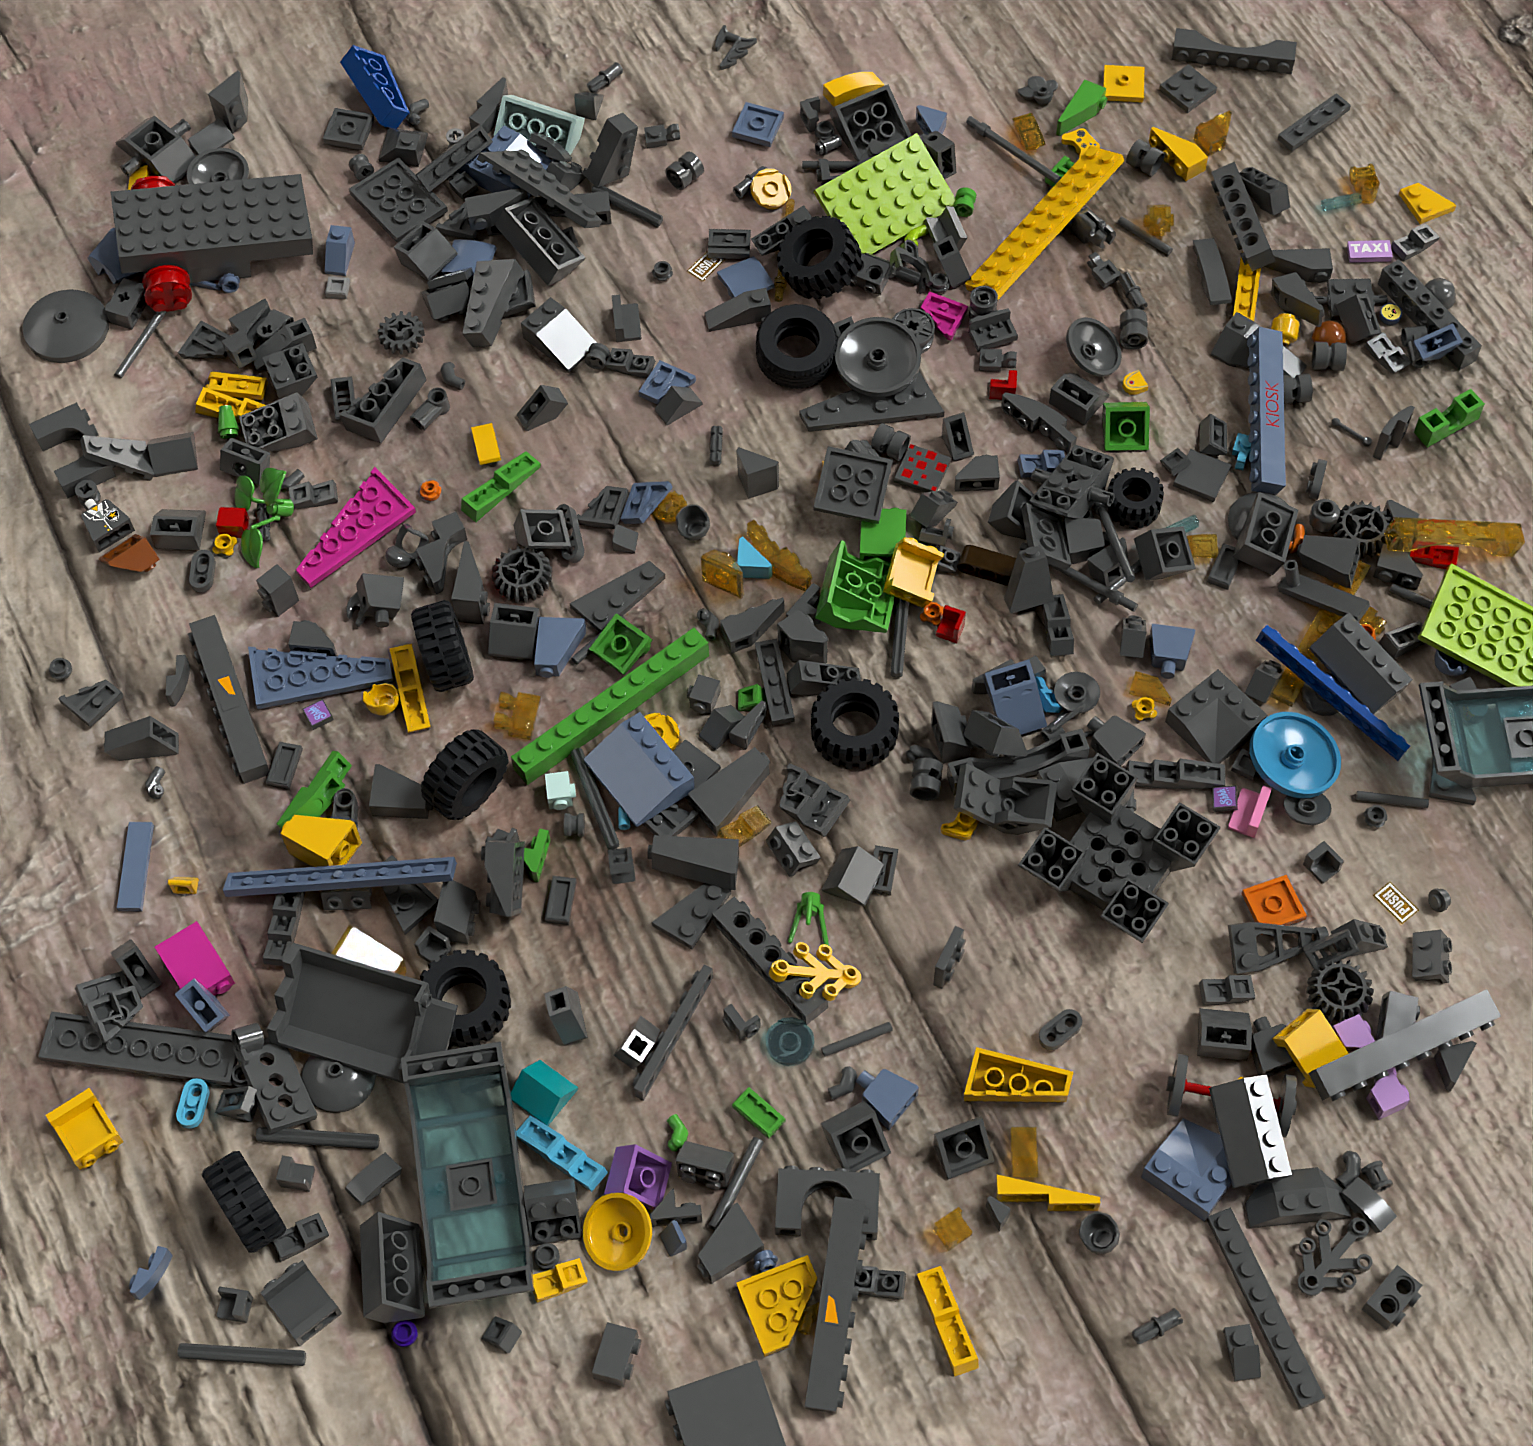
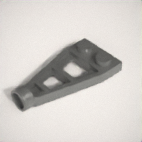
M1260 922L1228 925L1233 971L1236 974L1259 971L1303 953L1304 946L1313 942L1312 934L1314 941L1329 936L1328 930L1325 926L1313 929ZM1282 934H1297L1298 946L1284 950ZM1257 935H1272L1275 941V950L1267 955L1259 956L1256 942Z

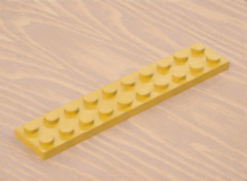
M1090 146L971 276V279L966 281V289L972 291L979 286H989L996 291L999 300L1124 162L1123 155Z

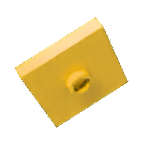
M1104 65L1103 87L1106 88L1105 97H1107V101L1143 102L1145 67Z

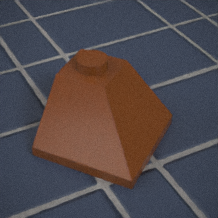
M134 534L98 558L100 562L109 566L139 572L152 570L156 566V562L160 560L147 539L137 534Z

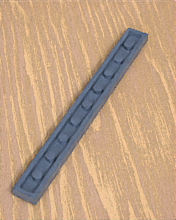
M455 857L228 873L223 892L226 897L446 882L453 881L457 862Z

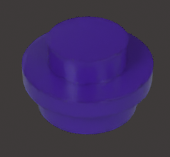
M400 1321L392 1329V1339L398 1346L408 1347L416 1341L418 1330L411 1321Z

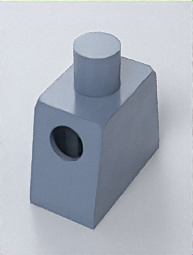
M1152 624L1149 635L1151 665L1161 668V676L1163 678H1174L1175 670H1184L1193 643L1195 629Z
M882 1069L876 1078L864 1070L856 1081L866 1089L862 1094V1102L865 1101L875 1111L878 1120L888 1130L893 1127L918 1096L919 1087L916 1084L886 1069Z

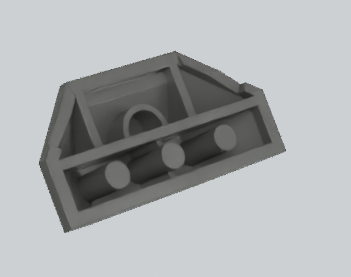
M1318 1167L1291 1170L1292 1175L1287 1178L1259 1184L1245 1203L1249 1228L1318 1222L1322 1219L1328 1221L1351 1218L1349 1205L1340 1194L1343 1189Z

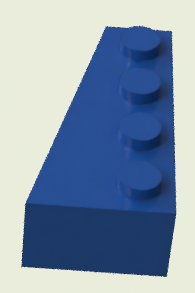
M352 45L340 61L341 65L379 124L384 127L397 129L409 114V111L386 57Z

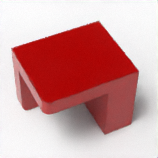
M1009 370L1008 380L991 379L989 399L1002 400L1004 393L1016 394V370Z
M220 507L216 522L219 535L228 534L231 537L242 538L244 530H248L250 522L246 508Z
M945 605L941 622L936 631V637L958 643L965 626L966 611Z

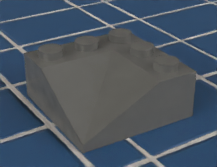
M1217 669L1168 709L1165 722L1203 759L1210 763L1221 764L1251 739L1254 730L1268 715Z
M493 840L486 841L485 846H482L481 861H485L487 883H491V891L486 895V907H490L489 913L511 917L522 912L525 841Z

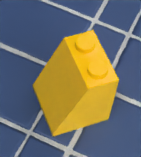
M294 815L290 821L283 825L280 833L289 854L312 867L346 865L362 844L355 822L351 820Z

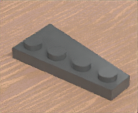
M648 561L571 602L570 608L601 633L616 613L622 616L625 615L665 579V573Z

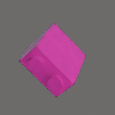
M197 921L154 947L180 989L195 978L209 992L216 996L227 992L235 984L231 974Z

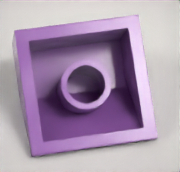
M636 1144L616 1147L604 1195L610 1193L629 1194L637 1198L646 1209L654 1210L664 1198L672 1163Z

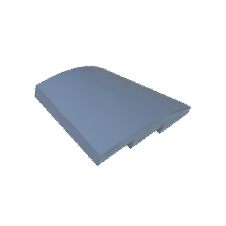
M115 228L110 229L87 258L98 276L107 273L113 284L122 282L123 278L131 279L143 274V272L121 273Z

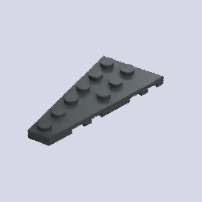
M919 371L913 382L896 394L885 397H872L852 389L800 410L799 416L807 430L812 432L835 429L836 426L844 425L857 427V424L869 423V425L894 423L902 422L904 419L909 418L922 420L927 416L940 418L944 417L945 412Z

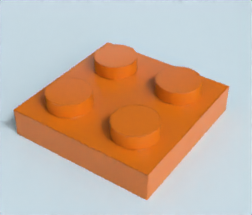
M1287 875L1242 890L1241 894L1255 922L1289 926L1306 920L1307 915Z

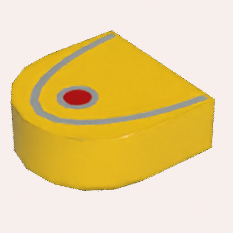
M1137 370L1124 377L1123 389L1128 394L1136 395L1148 391V384L1140 371Z

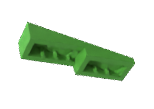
M525 451L494 471V478L464 496L461 500V511L474 522H477L541 467V463Z

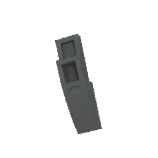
M1004 393L1002 395L1001 408L1005 414L1011 415L1022 428L1027 429L1031 433L1039 429L1043 436L1051 439L1058 449L1064 450L1067 454L1076 445L1077 437L1066 429L1067 419L1057 411L1028 397L1011 393Z

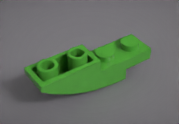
M332 751L308 788H300L277 822V825L282 829L283 825L290 821L294 815L320 817L334 801L335 793L345 787L342 780L352 765L338 751Z

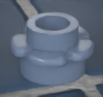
M228 273L219 279V284H221L220 286L223 291L232 293L238 290V283H240L238 276Z
M770 1250L761 1251L754 1256V1268L761 1273L773 1269L777 1264L778 1258Z

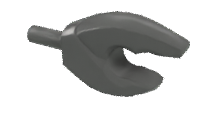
M358 592L350 598L346 608L348 619H351L355 610H360L356 620L357 627L368 617L362 613Z

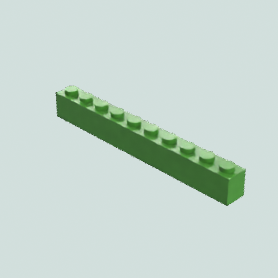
M692 628L512 755L513 769L529 785L571 755L572 750L581 748L709 657L708 642L695 628Z

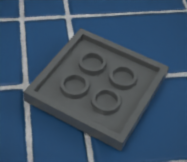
M828 446L813 510L879 524L893 460Z

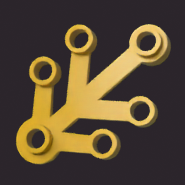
M804 942L796 944L793 954L810 967L792 966L785 960H777L772 963L769 969V976L776 982L785 981L788 975L812 977L813 979L810 982L802 983L799 989V994L805 999L811 998L815 990L828 979L837 980L834 984H827L822 991V996L828 1001L835 1000L843 988H853L861 981L859 970L850 965H843L831 955L832 949L826 944L819 946L816 956L819 960L827 962L833 969L826 968L809 953V946Z

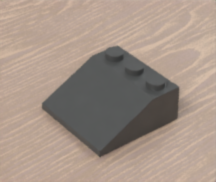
M889 84L837 105L829 113L837 132L856 161H860L872 138L892 147L911 136Z

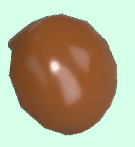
M1324 321L1320 327L1316 326L1314 328L1312 341L1313 343L1315 341L1327 342L1329 346L1336 342L1346 343V333L1338 322Z

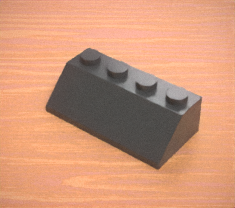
M533 197L504 208L495 223L498 230L547 286L561 281L585 260V256Z
M1347 613L1333 624L1309 647V650L1360 704L1367 706L1373 715L1404 691L1413 680L1350 613Z
M1267 1075L1242 1078L1210 1087L1209 1091L1233 1188L1280 1181L1291 1176L1292 1173Z
M377 1212L360 1225L363 1315L365 1318L383 1323L422 1318L425 1313L419 1224Z

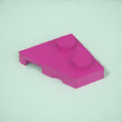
M929 291L921 305V310L927 312L932 317L935 327L951 341L968 311V306Z

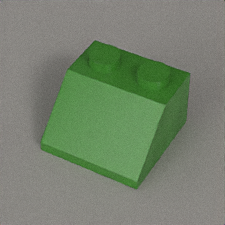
M1147 402L1103 403L1102 426L1105 451L1149 450L1150 406Z

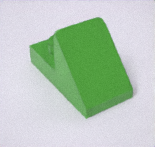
M540 828L537 837L534 836L532 839L531 849L525 848L524 867L535 882H539L551 841L549 830Z

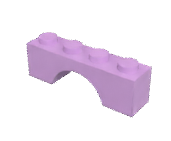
M1359 1014L1332 1027L1348 1053L1375 1042L1371 1035L1369 1024L1367 1021H1363ZM1394 1067L1387 1070L1388 1076L1377 1081L1374 1079V1087L1366 1098L1379 1120L1404 1109L1410 1101L1409 1092L1398 1081Z

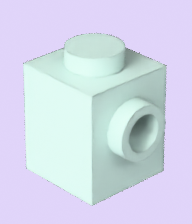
M568 771L545 774L549 809L564 810L567 807H572V798L576 797L575 783L570 784Z

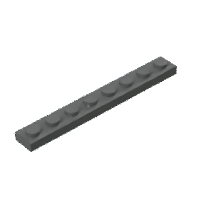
M1231 1207L1208 1216L1206 1220L1299 1409L1324 1400L1325 1396Z

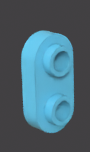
M191 1079L184 1085L176 1112L177 1120L184 1128H195L203 1120L210 1091L202 1079ZM196 1091H201L199 1096H193ZM195 1114L193 1119L187 1120L188 1115Z

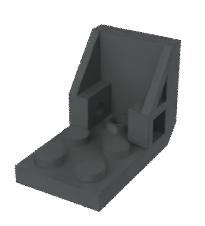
M967 763L962 764L959 770L954 809L1005 834L1020 835L1042 830L1044 827L1051 828L1057 783L1051 780L1022 777L999 780Z

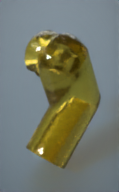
M820 1302L805 1308L798 1328L799 1333L810 1335L813 1323L817 1322Z

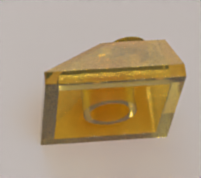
M715 549L701 556L702 581L742 599L744 596L743 572L735 558L727 552H720Z

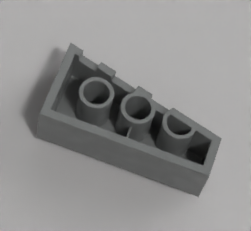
M401 358L383 375L384 378L379 383H373L368 388L369 392L362 398L358 397L355 399L350 409L347 411L344 409L339 414L345 429L382 443L427 380L420 363Z

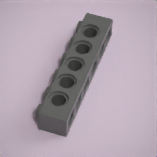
M1235 161L1212 171L1214 180L1210 182L1215 193L1220 192L1216 196L1220 206L1226 207L1222 211L1226 221L1231 220L1232 222L1228 224L1232 236L1237 234V238L1234 241L1238 250L1243 249L1244 251L1240 253L1244 265L1249 264L1251 271L1275 262L1276 260Z
M1399 259L1382 268L1378 285L1417 326H1426L1427 333L1430 334L1452 323L1454 324L1463 343L1445 356L1459 371L1477 360L1482 345Z
M734 896L712 913L713 924L805 1025L809 1024L828 1009V1000L822 996L824 988L820 986L815 990L811 998L805 999L797 993L802 983L810 982L813 979L812 977L793 976L791 979H786L783 982H776L771 979L769 969L773 962L767 961V957L775 956L778 958L777 960H785L792 966H798L797 960L790 952L786 953L781 948V942L775 935H769L765 930L764 923L759 918L755 919L750 914L751 911L744 901L739 902ZM739 922L747 924L743 928H738L735 926ZM754 939H759L762 941V943L758 945H754L750 942Z

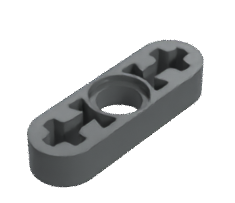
M561 504L556 510H563L567 531L572 528V534L569 537L571 548L561 549L562 556L572 563H577L584 556V546L577 514L572 507L567 504Z

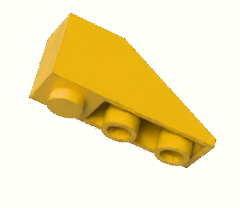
M1151 128L1149 136L1151 147H1156L1165 152L1164 161L1174 168L1177 175L1188 181L1206 170L1208 156L1195 143L1158 128Z

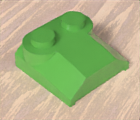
M616 613L589 650L618 672L625 675L640 656L648 653L652 639Z

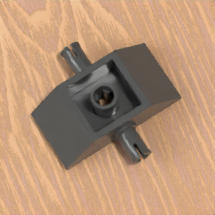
M153 116L137 125L115 142L119 148L132 157L120 166L123 173L130 177L140 167L148 165L150 172L154 176H166L174 184L187 174L190 163L196 157L181 137L191 130L189 123L181 119L176 125L169 128L156 116Z
M1075 445L1052 473L1039 468L1033 470L1031 480L1043 485L1030 499L1029 503L1072 518H1083L1095 502L1111 506L1115 494L1105 491L1114 458Z

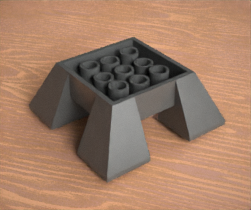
M1097 753L1071 789L1072 794L1086 816L1083 824L1070 842L1044 827L1018 866L1059 892L1072 891L1103 910L1102 919L1143 943L1169 905L1168 902L1155 895L1170 872L1195 867L1221 827L1179 802L1160 829L1126 808L1138 777ZM1133 840L1135 844L1129 845L1125 841ZM1100 846L1102 850L1095 851L1092 847ZM1115 858H1119L1123 862L1115 863L1112 860ZM1140 871L1143 875L1136 876L1132 872ZM1107 877L1110 881L1102 882L1099 878Z

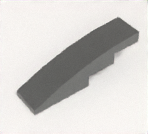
M1214 238L1193 240V249L1197 256V267L1201 274V284L1210 305L1231 303L1232 298L1228 280Z
M1181 758L1177 762L1154 759L1152 763L1129 760L1126 764V770L1138 777L1135 786L1206 789L1225 786V764Z
M305 891L277 893L272 908L273 917L267 933L268 942L263 955L264 964L283 966L282 960L295 941Z

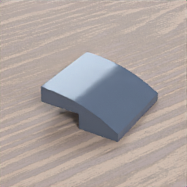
M454 240L452 247L457 251L458 255L443 267L442 274L472 267L474 273L476 262L492 260L497 248L495 245L480 241ZM473 274L472 277H470V278H469L468 280H466V281H467V282L473 281L474 274Z
M754 256L717 272L718 279L727 287L731 298L746 291L766 288L768 291L775 288L770 276Z

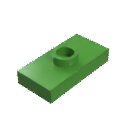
M750 1087L732 1104V1108L768 1139L786 1122V1119Z

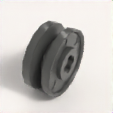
M916 308L903 309L895 314L892 319L904 324L916 336L920 344L921 354L928 351L934 339L935 324L932 317L927 312Z

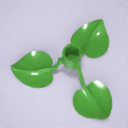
M264 469L260 479V490L263 493L264 500L252 497L255 487L249 477L239 476L236 481L237 486L234 499L237 508H246V511H248L251 507V501L266 504L268 514L273 516L251 525L250 530H244L242 534V554L245 560L255 568H260L259 560L263 547L262 534L256 528L272 521H279L280 516L290 517L294 511L291 499H277L286 475L284 470Z

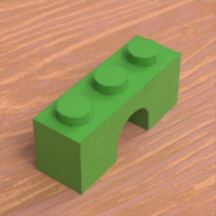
M1469 389L1455 397L1452 404L1444 412L1441 413L1435 408L1419 417L1414 433L1428 448L1478 420L1485 403L1472 389Z

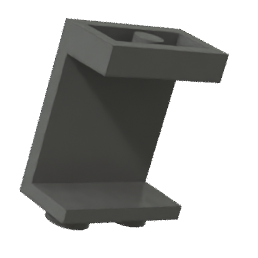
M303 1260L299 1263L291 1264L285 1270V1274L278 1279L269 1281L264 1286V1290L260 1292L299 1346L303 1345L342 1314L339 1307L326 1293Z

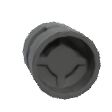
M1138 139L1132 145L1127 155L1126 163L1135 168L1141 167L1142 172L1153 176L1161 167L1165 158V152L1156 147L1150 148V144Z
M689 151L682 155L678 161L669 165L665 169V173L675 188L683 190L692 180H696L704 173V166L700 159Z
M979 286L972 290L969 306L970 319L976 316L987 315L997 310L998 294L993 288Z
M1129 309L1121 313L1120 343L1124 348L1136 350L1147 345L1148 319L1146 312L1140 309Z
M1315 341L1312 350V369L1325 370L1329 366L1333 371H1344L1347 359L1346 343L1336 342L1329 346L1327 342Z
M1297 374L1295 378L1291 375L1283 376L1284 404L1293 403L1294 400L1298 403L1310 402L1312 400L1313 386L1310 374Z
M881 423L873 436L871 446L875 451L881 454L887 452L888 457L900 461L908 449L911 436L900 430L895 432L893 427Z
M919 758L913 762V778L911 779L910 795L924 801L936 800L940 797V780L942 779L943 764L940 761L932 758Z

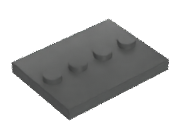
M399 157L349 188L350 195L397 243L422 221L429 224L448 212L447 206L432 191H426L415 174Z

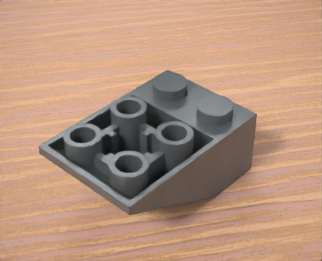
M298 392L239 416L246 444L267 452L300 447L318 439L309 404Z

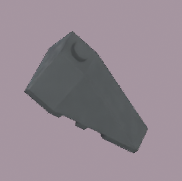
M1236 312L1224 327L1211 352V356L1228 366L1236 367V365L1249 368L1247 363L1249 357L1247 340L1249 335L1260 326L1251 319ZM1283 346V376L1291 375L1295 378L1297 374L1304 372L1307 365Z

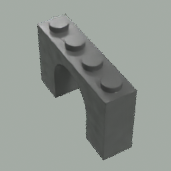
M77 402L29 424L42 451L65 441H80L83 435L99 436L94 424H88L90 417L86 409L81 410ZM82 455L78 460L55 470L54 473L68 499L76 495L75 487L82 480H92L96 485H99L116 477L112 469L116 465L107 466L86 459Z
M785 1166L784 1169L778 1168L775 1235L801 1236L804 1202L813 1192L829 1188L843 1193L849 1199L866 1201L865 1208L870 1209L868 1224H863L862 1234H866V1240H877L880 1173H875L869 1169L860 1170V1172H849L845 1168H837L834 1171H824L821 1167H811L809 1170H802L796 1166Z

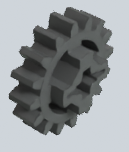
M400 311L397 316L393 312L392 318L384 317L385 323L379 324L378 335L380 344L384 345L385 350L390 348L393 354L396 350H399L400 354H403V350H407L410 353L412 347L418 348L417 342L423 343L422 336H425L423 323L419 321L417 315L412 317L411 312L403 315V311Z

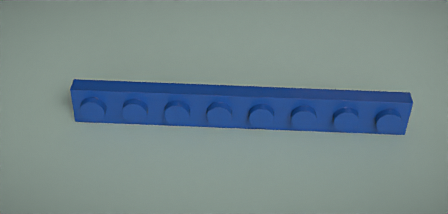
M1268 625L1261 630L1256 639L1260 645L1394 759L1400 760L1410 747L1402 736L1397 735L1383 720L1374 716L1369 708L1354 699L1349 691L1341 688L1330 675L1325 674L1312 660L1307 659L1301 654L1296 646L1282 638L1277 630L1272 629Z

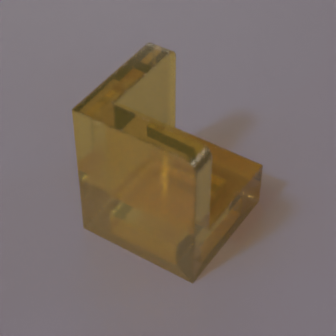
M960 1207L934 1223V1232L948 1251L972 1236V1230L962 1218Z

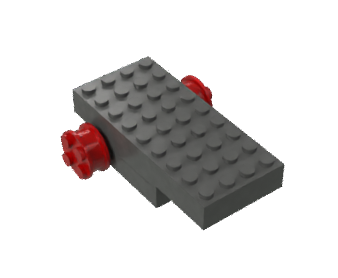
M301 174L176 186L166 176H148L137 179L132 185L131 190L110 192L121 273L143 272L144 277L142 281L143 287L146 290L144 294L145 301L156 312L185 309L192 299L190 283L216 281L228 273L234 274V276L239 278L251 277L250 261L313 255L312 234Z

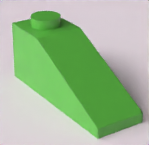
M1084 79L1059 118L1056 135L1061 136L1096 116L1100 108L1103 109L1107 103V97H1105L1106 88Z

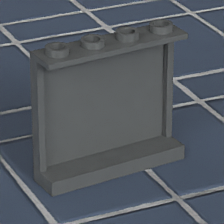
M757 1360L667 1391L669 1399L665 1400V1405L669 1416H675L677 1424L673 1425L677 1441L682 1440L684 1446H786Z

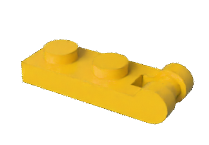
M210 372L208 377L209 384L205 388L231 397L263 400L268 381L264 377Z

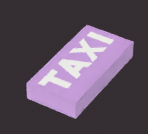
M1390 240L1348 241L1347 243L1349 263L1390 262L1392 260Z

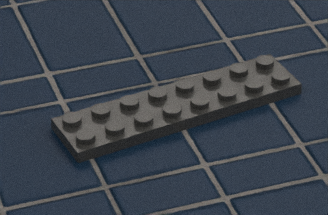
M52 1011L38 1056L41 1061L184 1080L197 1078L202 1079L206 1083L229 1086L232 1085V1070L238 1061L233 1050L234 1046L231 1035L128 1022L107 1043L103 1044L87 1016Z

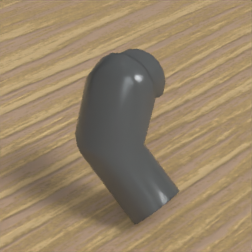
M427 99L410 104L409 114L406 116L409 123L413 125L420 123L419 119L421 117L418 114L420 111L429 108Z
M452 362L444 363L441 366L443 381L453 387L463 389L466 381L455 376V370L453 369L455 365Z
M702 608L697 612V618L707 628L705 638L714 641L717 637L719 620L711 611Z
M158 766L154 768L145 783L149 796L154 799H159L164 794V788L161 786L160 781L166 772Z

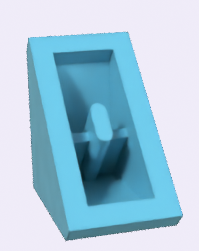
M742 536L739 539L738 578L770 579L772 577V564Z

